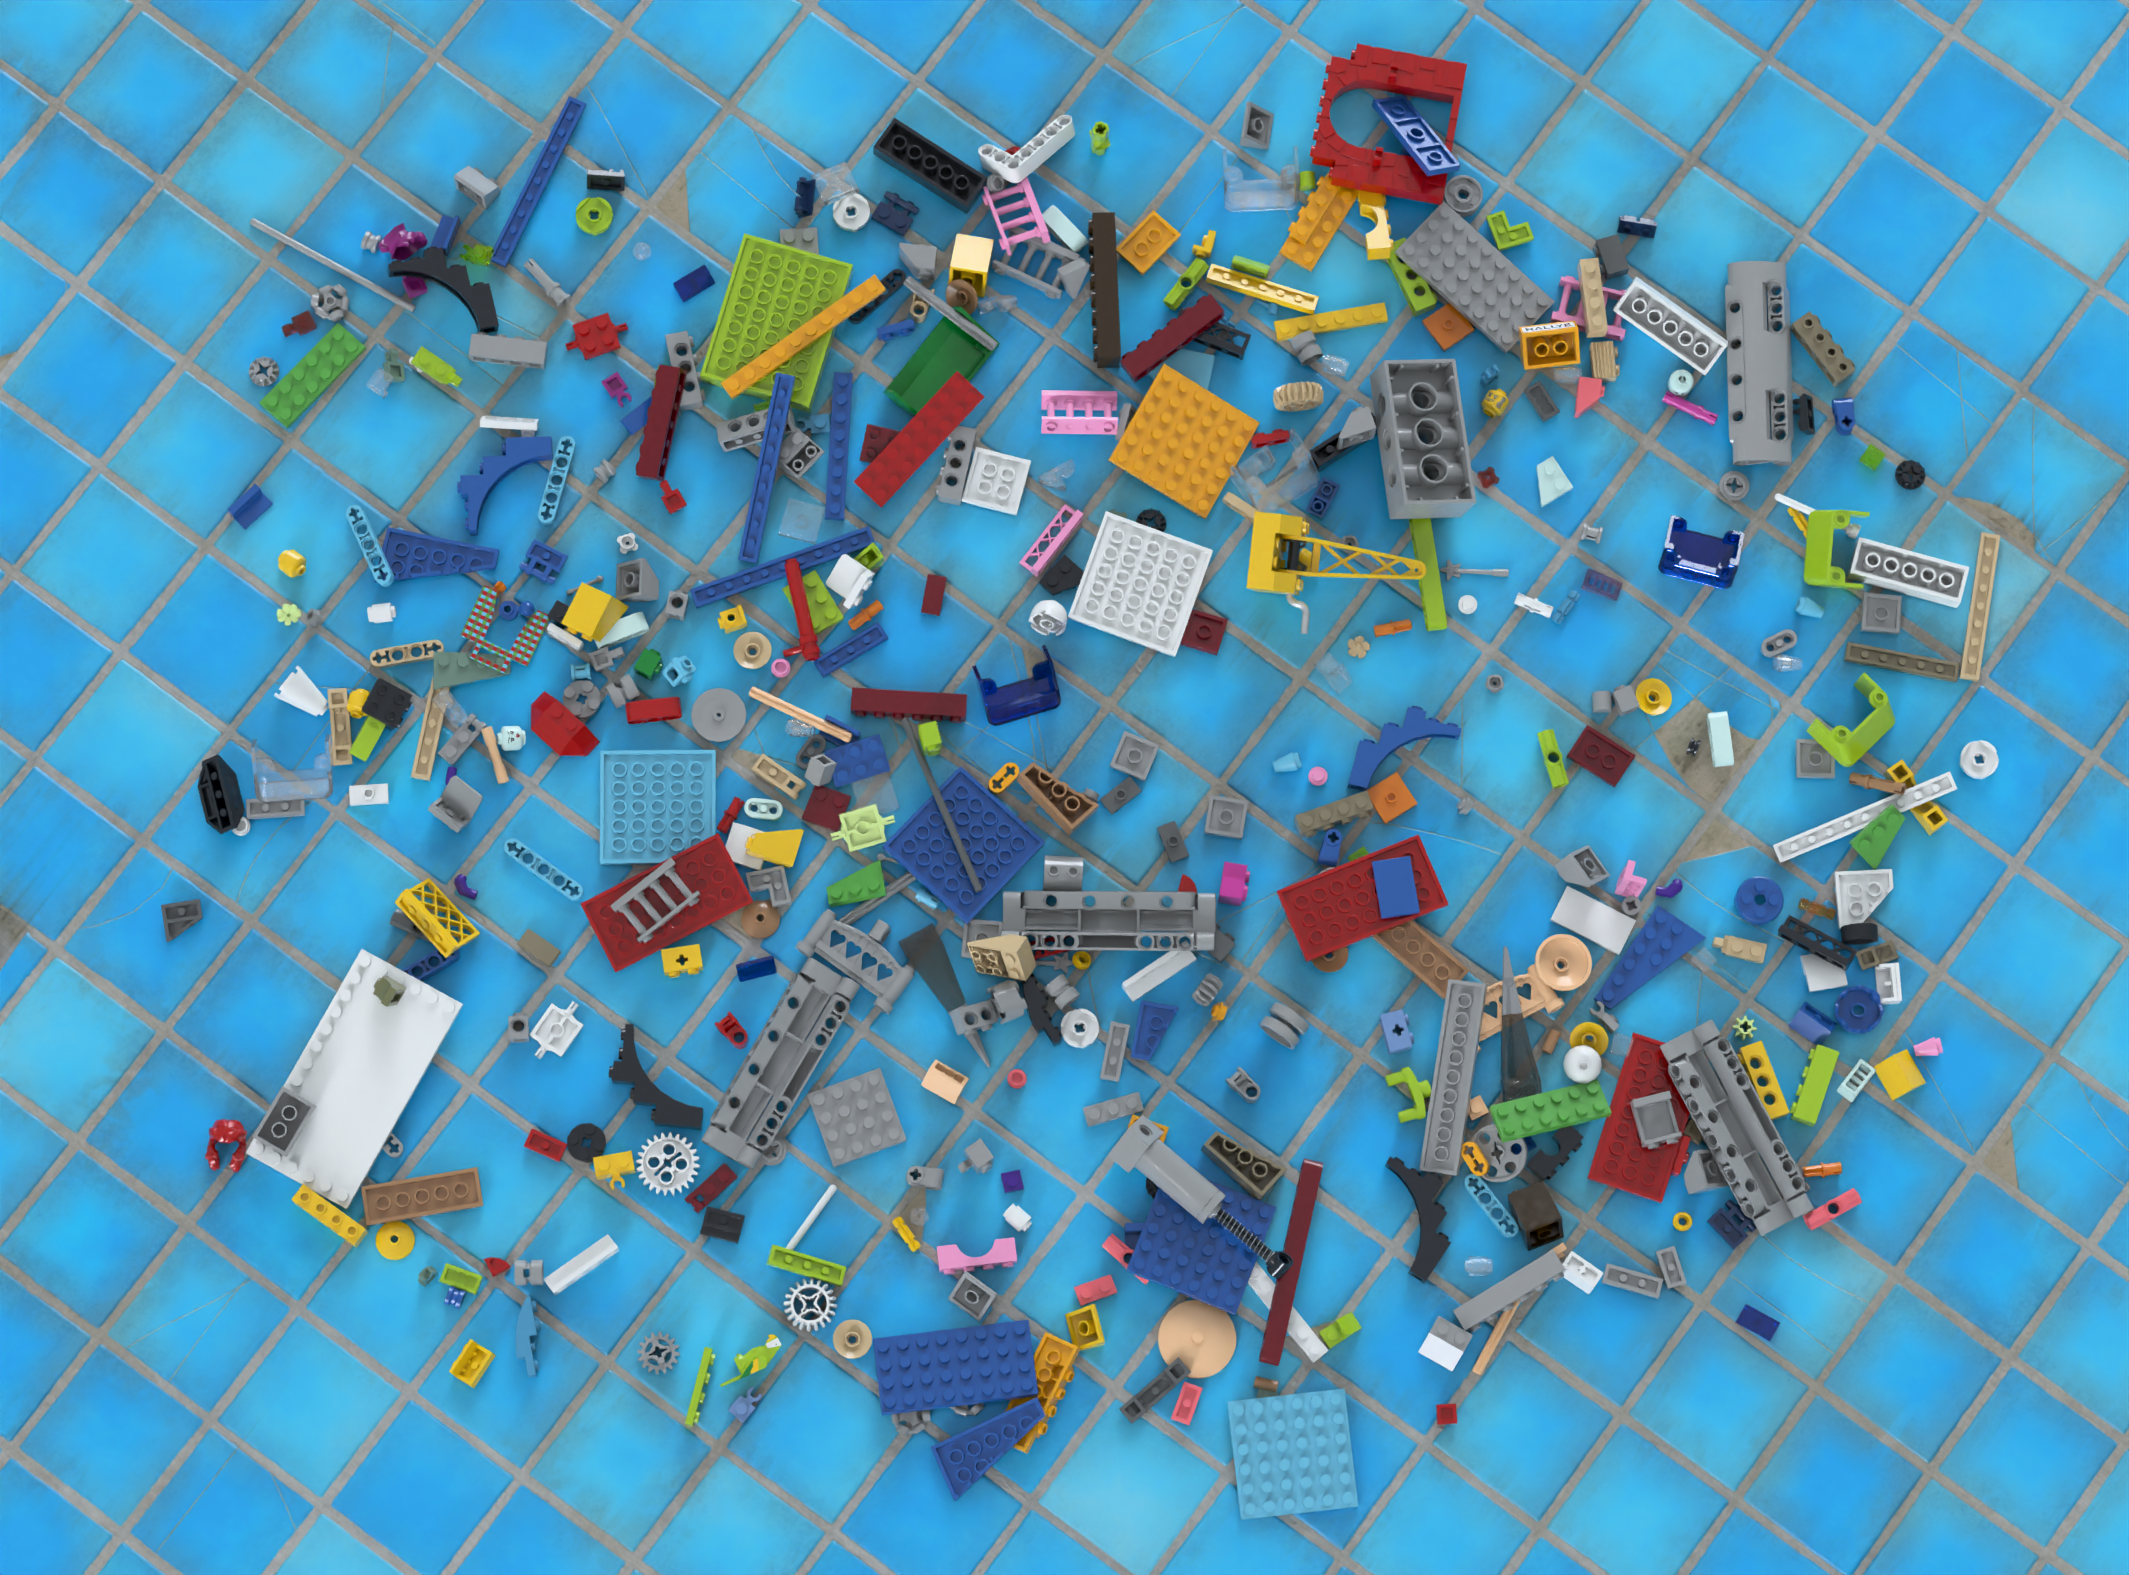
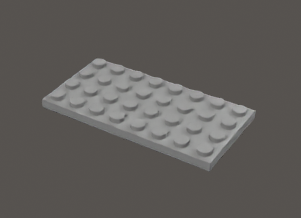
M1444 201L1395 251V254L1505 354L1519 341V327L1534 325L1554 303L1545 292Z

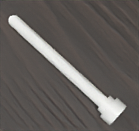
M1777 493L1774 497L1776 501L1809 515L1815 511V509ZM1849 523L1847 527L1841 530L1845 531L1848 537L1855 540L1861 526L1856 523Z
M832 1184L829 1186L785 1248L794 1250L837 1190L836 1185Z

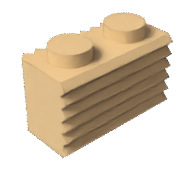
M1613 341L1591 342L1589 354L1592 378L1602 379V382H1615L1617 376L1620 375L1619 364L1616 365L1615 358H1618L1617 346L1614 347Z

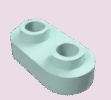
M751 798L744 805L745 813L750 818L777 820L783 813L781 803L776 800ZM752 806L758 808L756 812H752L750 809ZM775 808L777 812L775 814H771L769 812L770 809Z

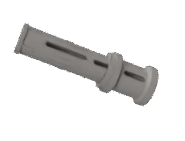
M533 258L529 259L530 264L526 261L524 267L546 289L547 296L552 297L557 302L559 308L564 307L571 300V296L561 289L559 283H554Z

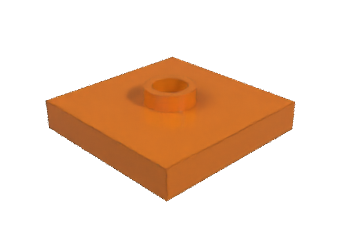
M1450 303L1422 320V324L1443 352L1475 330L1469 321Z
M1397 772L1367 790L1372 805L1384 824L1389 823L1418 804Z

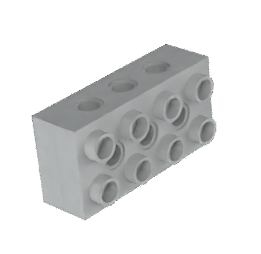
M1455 359L1384 360L1369 377L1390 519L1462 517L1476 503L1456 361Z

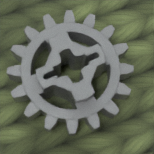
M659 1331L658 1336H655L652 1332L650 1339L645 1336V1344L639 1343L642 1350H637V1353L642 1355L638 1360L644 1361L642 1367L646 1368L648 1366V1372L651 1373L655 1370L656 1375L659 1374L660 1370L664 1374H666L667 1368L673 1370L672 1363L678 1364L675 1357L680 1356V1353L675 1351L679 1349V1345H673L676 1341L675 1338L669 1340V1334L667 1333L663 1337L661 1331ZM658 1340L668 1343L669 1346H663L659 1344ZM652 1343L651 1350L646 1353L648 1345ZM656 1349L664 1351L661 1353L662 1357L658 1358L657 1355H653L656 1353ZM672 1353L670 1360L665 1363L667 1355ZM654 1360L658 1362L659 1366L652 1365L648 1361Z

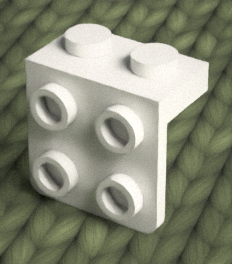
M843 554L828 577L826 585L844 597L846 601L843 605L850 609L861 603L862 595L871 586V580L875 573L848 555Z

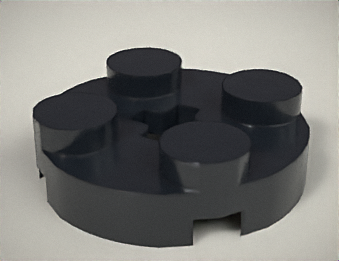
M580 1124L573 1128L568 1135L567 1147L575 1160L591 1163L593 1162V1157L603 1155L606 1148V1138L603 1131L594 1124ZM583 1139L592 1140L590 1148L581 1146Z

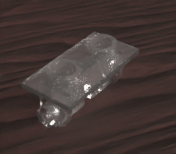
M446 687L432 698V701L455 729L468 721L467 717L469 715Z

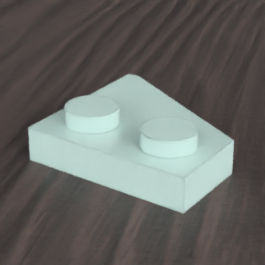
M1553 456L1537 465L1536 471L1541 507L1573 489L1572 484Z

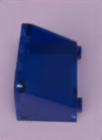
M1671 515L1658 569L1665 575L1727 589L1732 586L1739 566L1745 533L1728 531L1724 534L1723 538L1687 530V521L1684 518Z

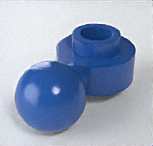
M504 601L499 607L501 617L507 621L516 619L519 613L523 616H531L535 610L534 605L529 601L521 603L520 606H517L513 601ZM507 607H511V611L509 613L505 612Z

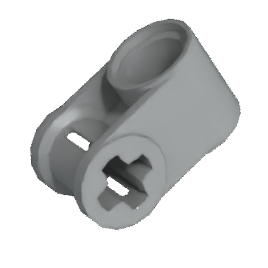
M1238 1067L1237 1072L1225 1080L1228 1086L1247 1103L1252 1104L1259 1100L1260 1087L1241 1067ZM1249 1089H1254L1257 1095L1249 1097L1246 1092Z
M912 1166L907 1171L906 1181L911 1186L930 1190H942L944 1170L933 1167ZM916 1172L919 1177H917V1180H913V1176L910 1175Z

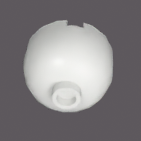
M1044 600L1037 603L1029 617L1032 629L1048 636L1049 632L1056 633L1055 636L1064 633L1068 621L1065 608L1055 600Z
M1579 1045L1567 1052L1563 1061V1068L1567 1077L1573 1082L1579 1084L1589 1083L1600 1074L1602 1062L1598 1052L1592 1047Z

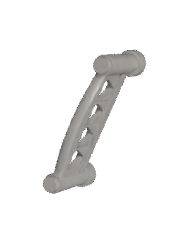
M827 909L822 913L805 938L797 943L795 948L806 957L811 958L814 953L820 955L877 996L873 1004L889 1015L893 1010V1004L914 977L915 971L907 965L901 967L893 956L876 940L852 926L836 921L837 915ZM836 930L839 932V935L845 936L846 941L844 943L830 947L832 931ZM848 942H853L855 946L861 948L860 954L846 959V945ZM864 953H869L871 958L877 959L876 965L861 970L862 955ZM880 964H884L886 969L893 971L892 976L877 981L878 966Z

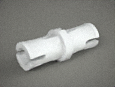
M1519 592L1514 601L1515 605L1522 606L1531 613H1539L1547 618H1550L1554 608L1538 601L1537 598L1533 599Z

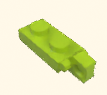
M423 346L420 347L410 362L441 384L448 385V383H451L457 388L463 380L455 374L456 370Z

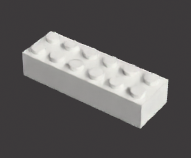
M1635 277L1613 309L1614 312L1704 375L1708 373L1728 345L1726 339L1638 277Z
M1859 537L1855 543L1847 578L1957 608L1962 600L1970 567Z

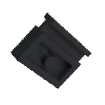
M707 1206L700 1235L738 1244L745 1216Z

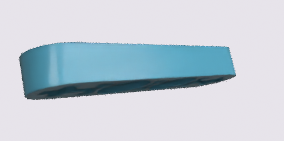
M1474 1174L1468 1175L1464 1180V1187L1505 1238L1515 1237L1519 1230L1515 1220L1479 1176ZM1469 1179H1476L1478 1181L1476 1186L1479 1189L1482 1186L1484 1189L1475 1195L1474 1192L1477 1190L1474 1186L1469 1187ZM1483 1193L1490 1196L1491 1200L1487 1204L1480 1201V1195ZM1493 1209H1500L1503 1213L1502 1218L1495 1219L1492 1216ZM1507 1217L1509 1220H1506V1224L1514 1226L1512 1230L1514 1233H1506L1504 1223L1501 1226L1498 1223Z

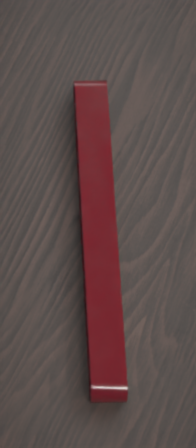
M1304 1158L1301 1166L1283 1252L1293 1259V1265L1283 1278L1276 1279L1259 1362L1278 1366L1280 1363L1323 1169L1322 1162Z

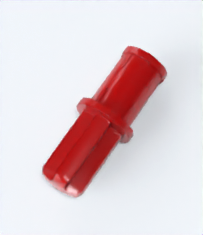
M738 797L733 798L732 803L724 811V816L717 826L719 832L726 834L733 821L737 820V815L745 804L743 800L740 801L741 799Z

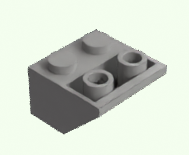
M796 427V432L790 433L782 443L778 466L787 474L800 479L825 451Z

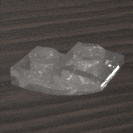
M1012 295L990 297L979 301L977 309L980 314L984 312L988 314L994 311L995 307H998L1000 313L1003 311L1009 312L1016 307L1017 297Z

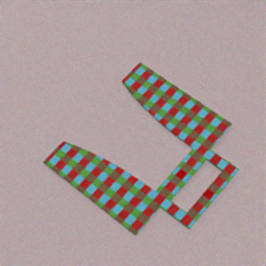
M484 585L460 635L476 643L470 658L505 674L511 659L528 666L549 621L548 614L537 610L519 633L511 650L508 651L484 640L497 598V590ZM480 647L505 658L502 667L478 656Z

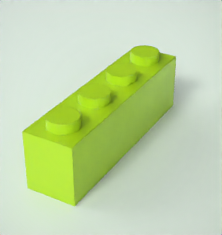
M1819 1044L1814 1049L1811 1048L1807 1058L1810 1060L1809 1066L1804 1067L1801 1076L1804 1078L1803 1084L1798 1085L1795 1094L1798 1095L1797 1101L1792 1103L1789 1111L1792 1113V1120L1811 1127L1816 1124L1839 1055L1838 1051Z

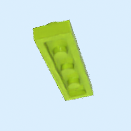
M774 1244L771 1245L767 1265L839 1287L842 1286L846 1271L845 1266Z
M704 1348L685 1421L686 1426L693 1427L694 1423H698L701 1412L698 1411L699 1404L704 1402L706 1395L703 1392L704 1384L708 1385L711 1375L708 1373L709 1365L713 1366L716 1356L711 1348Z

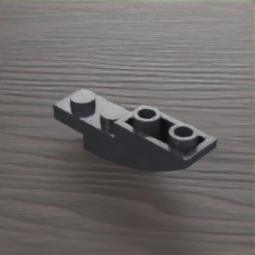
M1032 973L1026 981H1023L1027 1013L1037 1035L1045 1031L1055 1047L1061 1043L1060 1037H1062V1034L1057 1026L1053 1027L1051 1024L1052 1018L1048 1011H1043L1047 1007V1000L1049 999L1044 990L1040 991L1037 987L1038 981Z

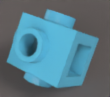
M684 655L680 658L674 657L671 659L662 674L675 687L682 683H689L697 669Z

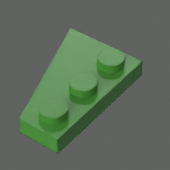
M1891 803L1849 843L1876 870L1903 824L1905 817Z
M881 860L826 887L830 908L887 896Z

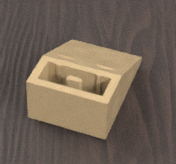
M1009 934L967 943L976 973L1026 981L1037 966L1028 938L1024 936Z

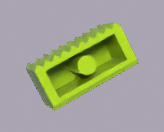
M932 721L918 725V734L924 755L931 757L940 754L942 740L937 722Z

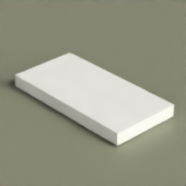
M1569 886L1566 887L1550 919L1551 922L1617 955L1620 954L1636 920Z

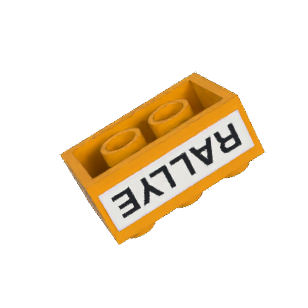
M1575 320L1519 327L1520 355L1524 370L1580 363L1579 332Z

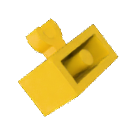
M632 1151L593 1157L597 1180L612 1178L610 1181L612 1190H615L614 1183L616 1181L621 1182L622 1188H625V1181L621 1176L636 1173Z

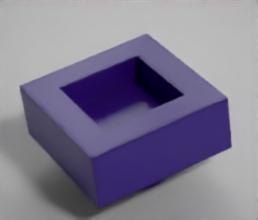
M1020 1170L1001 1174L1005 1194L1024 1190Z

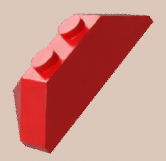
M545 691L531 704V730L559 756H588L600 743L575 715Z

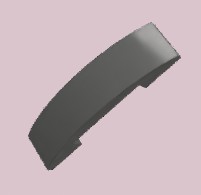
M1178 1357L1139 1393L1119 1408L1120 1411L1133 1424L1184 1380L1191 1371Z

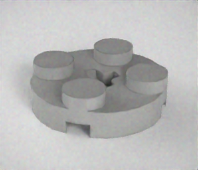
M575 681L565 688L563 705L578 719H587L594 716L599 709L601 695L598 688L591 681ZM580 695L587 697L585 704L577 702Z

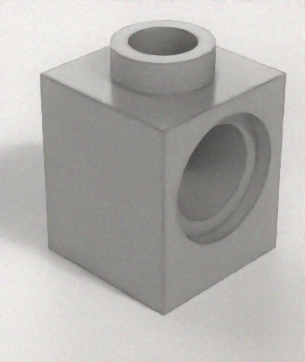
M675 590V592H669L665 617L681 621L685 620L689 603V595L685 591ZM675 601L683 603L679 608L673 607L672 604Z
M514 1013L513 1016H508L510 1043L530 1042L529 1017L525 1016L524 1013ZM517 1023L524 1024V1029L517 1032L514 1030V1026Z

